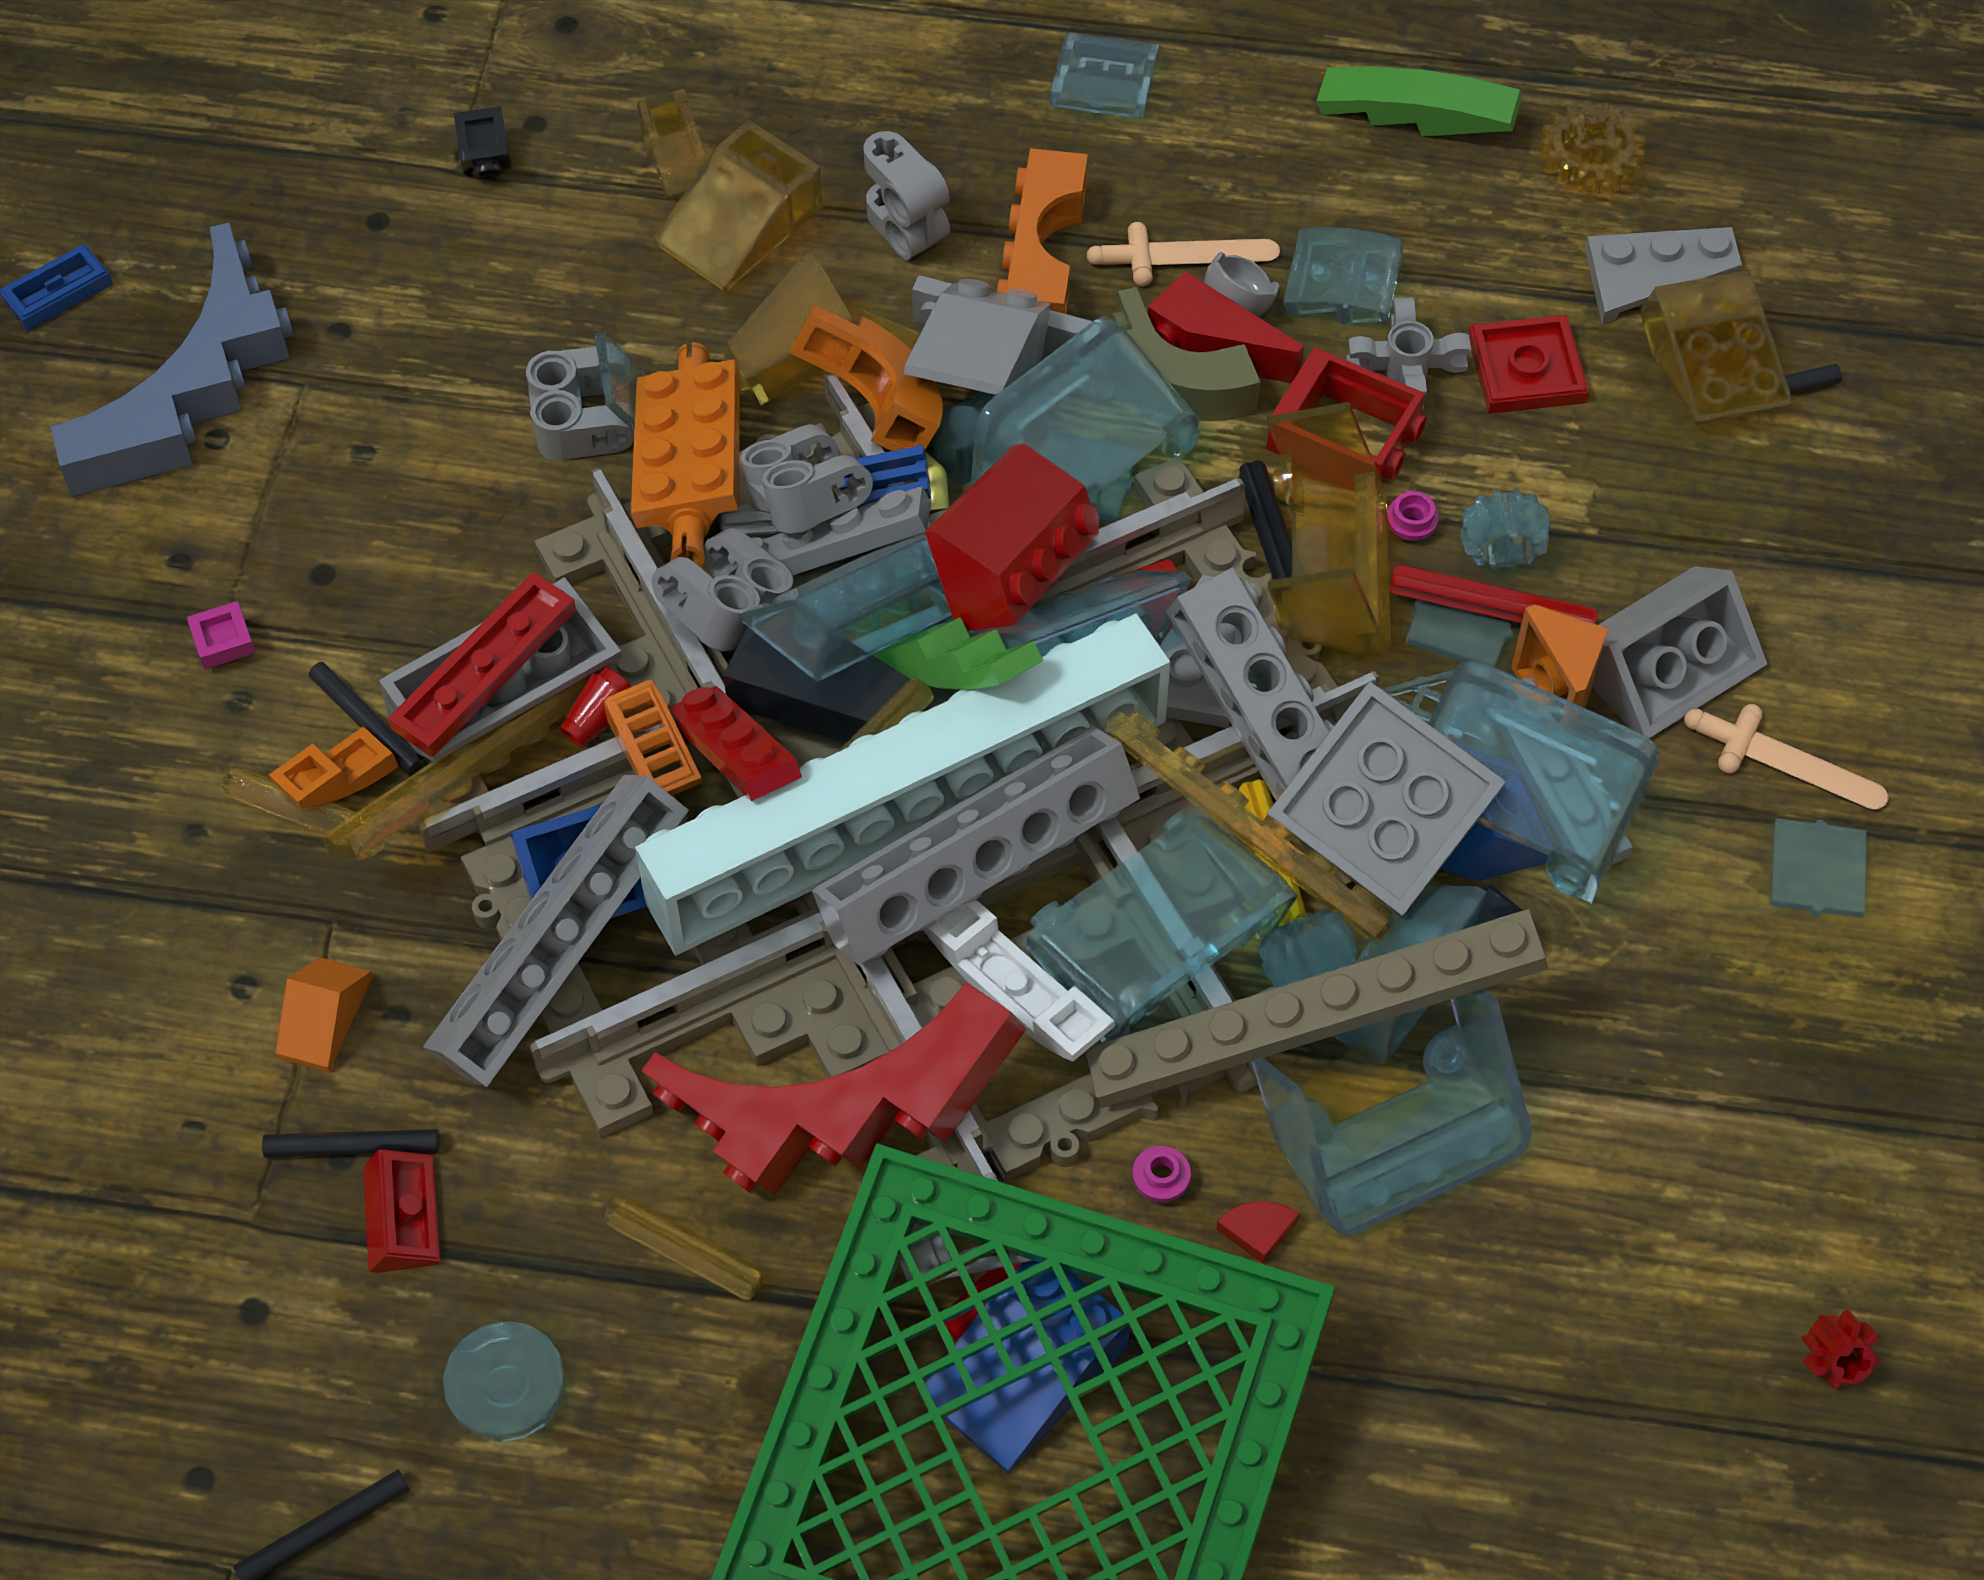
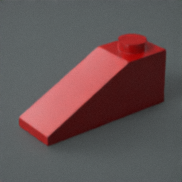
M1186 271L1148 306V316L1155 331L1166 342L1182 350L1211 352L1245 344L1258 377L1287 383L1293 382L1302 367L1304 346Z

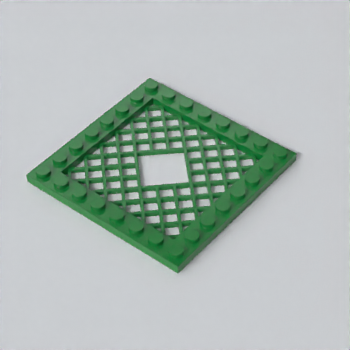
M876 1143L711 1580H835L823 1576V1574L849 1561H852L860 1580H870L860 1556L889 1541H892L905 1570L885 1580H920L918 1576L949 1560L958 1579L969 1580L958 1556L989 1540L1004 1570L985 1580H1019L1017 1576L1047 1561H1050L1058 1580H1069L1057 1556L1088 1540L1097 1555L1103 1571L1085 1580H1119L1118 1575L1148 1560L1158 1580H1169L1157 1556L1186 1542L1174 1580H1244L1335 1295V1286ZM914 1223L927 1226L910 1234ZM940 1234L952 1260L921 1275L909 1248ZM949 1234L983 1245L960 1256ZM996 1252L1008 1279L978 1293L965 1266ZM1006 1252L1040 1263L1017 1274ZM903 1256L913 1279L890 1290ZM1053 1270L1066 1297L1035 1311L1023 1284ZM1063 1270L1097 1280V1282L1074 1292ZM958 1271L970 1297L939 1312L927 1285ZM1110 1288L1124 1315L1093 1330L1080 1303ZM1121 1288L1155 1300L1132 1311ZM1014 1289L1027 1316L996 1331L984 1303ZM919 1290L931 1317L900 1332L888 1304ZM1072 1307L1085 1335L1054 1350L1041 1322ZM1169 1307L1182 1334L1152 1349L1138 1321ZM1179 1307L1213 1317V1319L1190 1329ZM976 1308L988 1335L957 1350L945 1323ZM882 1312L892 1336L869 1347ZM1227 1325L1241 1353L1210 1368L1197 1339ZM1033 1326L1046 1354L1015 1369L1002 1341ZM1130 1326L1143 1354L1112 1368L1099 1340ZM1238 1326L1255 1331L1250 1348ZM937 1327L949 1355L918 1369L906 1342ZM1188 1344L1202 1372L1171 1387L1157 1359ZM1091 1345L1104 1373L1073 1388L1060 1360ZM898 1346L910 1374L879 1389L867 1361ZM994 1346L1007 1373L976 1388L963 1360ZM1052 1364L1104 1470L992 1525L942 1418ZM1149 1364L1163 1392L1132 1407L1118 1379ZM955 1365L968 1393L937 1408L924 1380ZM1244 1365L1230 1406L1216 1378ZM861 1369L871 1393L847 1405ZM1110 1383L1123 1412L1092 1426L1079 1398ZM1208 1383L1222 1411L1191 1426L1177 1397ZM916 1384L929 1412L897 1427L885 1399ZM1168 1402L1183 1431L1152 1446L1137 1417ZM877 1404L889 1432L858 1447L846 1422V1418ZM1129 1422L1143 1451L1112 1466L1098 1437ZM935 1423L947 1451L915 1466L903 1438ZM1225 1423L1211 1466L1197 1436ZM839 1427L850 1451L826 1463ZM1188 1441L1203 1470L1171 1485L1157 1456ZM895 1442L908 1471L876 1486L863 1457ZM953 1461L966 1490L934 1506L921 1477ZM1149 1461L1163 1490L1132 1505L1118 1476ZM855 1462L868 1490L836 1505L824 1477ZM913 1481L926 1510L894 1525L882 1496ZM1110 1481L1124 1510L1092 1525L1078 1496ZM1206 1482L1193 1524L1191 1525L1177 1496ZM818 1486L828 1510L804 1522L815 1489ZM1070 1500L1084 1530L1052 1545L1038 1516ZM1169 1500L1183 1530L1151 1545L1137 1516ZM873 1501L886 1530L854 1545L842 1516ZM972 1501L985 1530L953 1545L939 1516ZM1030 1520L1044 1550L1012 1566L998 1536ZM1129 1520L1143 1550L1112 1566L1099 1541L1098 1535ZM834 1521L846 1550L814 1565L802 1536ZM932 1521L945 1550L913 1565L900 1536ZM794 1546H796L806 1569L788 1564Z

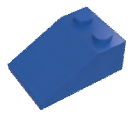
M1030 1261L1022 1263L1015 1271L1018 1274L1040 1262ZM1053 1270L1023 1284L1035 1311L1066 1297ZM1063 1270L1074 1292L1088 1286L1076 1274ZM1014 1289L988 1301L985 1305L996 1331L1027 1316ZM1099 1294L1080 1303L1093 1330L1123 1316L1119 1310ZM1072 1307L1041 1322L1054 1350L1085 1335ZM979 1314L955 1344L957 1350L988 1335ZM1033 1326L1002 1341L1015 1369L1046 1354ZM1130 1326L1099 1340L1111 1365L1128 1348ZM1091 1345L1060 1360L1073 1388L1104 1373ZM994 1346L963 1360L976 1388L1007 1373ZM1051 1364L943 1419L1006 1474H1009L1070 1410L1072 1405ZM955 1365L931 1376L926 1383L937 1408L968 1393Z

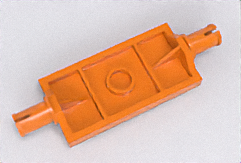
M692 342L691 357H688L687 344L679 348L677 352L678 370L658 371L650 375L637 377L631 515L636 528L658 525L671 533L673 536L671 561L679 557L690 559V556L693 555V562L702 567L705 562L704 537L708 534L714 519L719 513L739 510L740 372L735 359L709 362L708 349L702 344Z

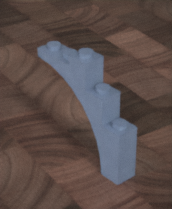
M229 223L210 227L214 253L211 287L200 317L182 345L153 375L126 395L90 414L50 427L59 465L72 497L193 465L188 449L189 444L197 442L192 424L242 411L236 392L246 389L241 371L290 358L285 338L292 337L294 334L286 307L275 309L270 290L260 292L255 276L245 278L244 271L253 269L245 240L235 242Z

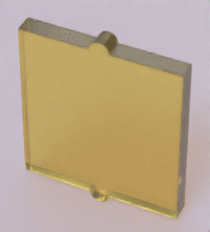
M1371 1035L1296 1091L1298 1096L1323 1121L1322 1129L1327 1132L1332 1131L1359 1160L1434 1103V1100L1407 1073L1408 1066L1405 1063L1398 1064Z

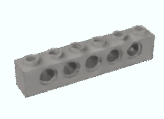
M1232 567L1178 596L1167 608L1166 612L1277 801L1334 726L1328 720L1321 719L1312 703L1314 695L1308 681L1302 674L1293 671L1284 655L1286 654V647L1281 635L1273 626H1267L1257 609L1258 598L1253 587L1246 579H1239ZM1228 623L1235 626L1241 633L1242 644H1232L1226 641L1221 634L1220 624ZM1249 670L1259 671L1266 676L1269 682L1268 692H1261L1252 687L1248 680ZM1276 717L1287 718L1295 725L1297 731L1295 740L1287 739L1278 732ZM1300 842L1330 894L1353 882Z
M1092 726L813 888L812 893L833 944L857 965L867 960L878 958L886 953L889 947L907 936L929 928L938 918L961 904L978 899L988 888L1009 876L1022 873L1032 862L1054 849L1069 845L1075 840L1076 836L1102 821L1110 820L1119 815L1123 808L1140 799L1123 745L1100 729Z
M623 775L424 1044L423 1048L465 1080L487 1087L639 880L640 872L635 847L644 843L648 837L660 830L676 828L689 810L648 776Z

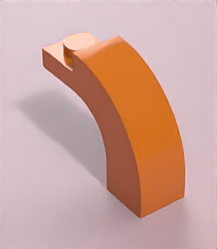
M815 304L812 306L792 343L790 354L840 377L855 387L867 399L875 415L872 442L891 451L923 445L925 450L940 426L943 403L936 381L904 374L905 363L912 351L907 345L883 327L863 316L858 325Z

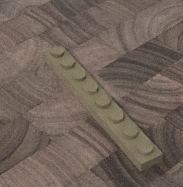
M1526 909L1091 1046L1085 1052L1096 1097L1102 1108L1543 971L1549 969L1530 910Z

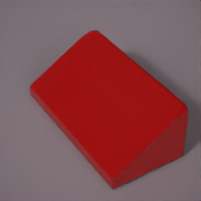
M379 1149L363 1169L369 1272H389L437 1265L440 1262L433 1155Z

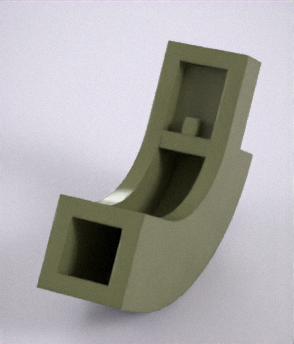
M1137 287L1117 292V312L1110 315L1113 332L1112 366L1122 383L1131 393L1144 403L1163 413L1188 420L1226 421L1257 414L1261 382L1245 344L1211 352H1191L1177 348L1162 339L1155 331Z

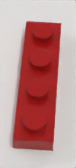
M532 572L388 717L391 730L433 758L576 612L574 598L535 572Z
M718 686L692 690L682 698L681 702L668 707L679 732L750 801L802 778L796 758Z

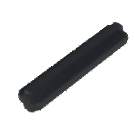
M1260 460L1252 463L1245 462L1239 468L1240 474L1238 478L1245 484V499L1276 590L1281 594L1298 592L1303 588L1305 577L1267 467Z

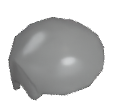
M1219 252L1210 263L1204 278L1205 284L1257 317L1262 316L1271 308L1280 287L1276 281L1271 283L1267 274L1254 261L1238 255L1225 256L1223 252Z

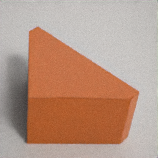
M319 957L288 977L275 1052L277 1058L330 1073L372 980V972Z

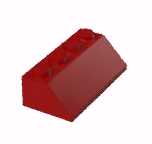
M1025 443L1014 444L925 531L953 620L961 617L967 631L1015 626L1098 536L1099 517L1095 506L1090 503L1084 484Z

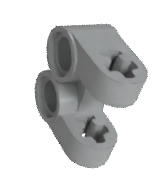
M880 131L868 137L863 145L864 166L868 175L877 184L873 185L866 194L867 219L889 242L898 256L904 260H909L950 236V224L942 207L949 203V190L938 169L932 163L926 161L899 134L890 131ZM894 156V161L890 162L889 157Z
M594 346L562 351H545L537 354L530 360L526 368L531 407L530 415L537 448L545 458L553 461H566L573 458L617 453L632 445L634 442V427L629 410L618 405L582 408V397L615 392L626 383L625 360L620 350L611 346Z
M817 425L801 426L770 440L757 442L747 447L740 457L753 507L759 511L770 512L774 528L783 533H801L810 530L823 521L858 507L869 497L873 487L870 472L852 456H839V447L836 441ZM817 443L819 446L814 449V457L807 459L805 456L811 453L810 446ZM851 474L853 477L847 480V488L841 491L839 488L844 485V476Z
M734 528L720 532L708 539L704 544V563L708 571L715 577L714 579L695 562L684 557L676 558L661 566L654 572L652 577V588L657 600L693 631L701 642L721 651H730L738 647L765 591L776 593L786 600L793 584L791 571L783 563L773 558L745 533Z

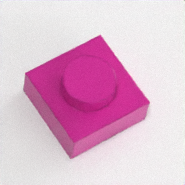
M238 601L187 617L204 670L255 654Z

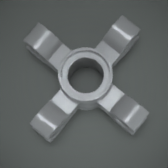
M1413 297L1393 298L1394 314L1390 316L1391 330L1388 334V341H1374L1364 336L1352 337L1348 340L1350 355H1346L1347 361L1371 371L1383 370L1385 377L1424 392V396L1427 393L1426 378L1429 368H1442L1452 373L1464 372L1468 370L1466 354H1471L1469 334L1453 333L1442 339H1434L1428 327L1416 322Z

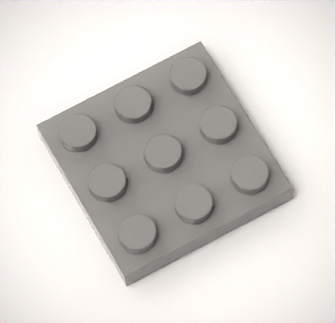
M1369 681L1267 812V817L1403 918L1505 786L1506 781Z

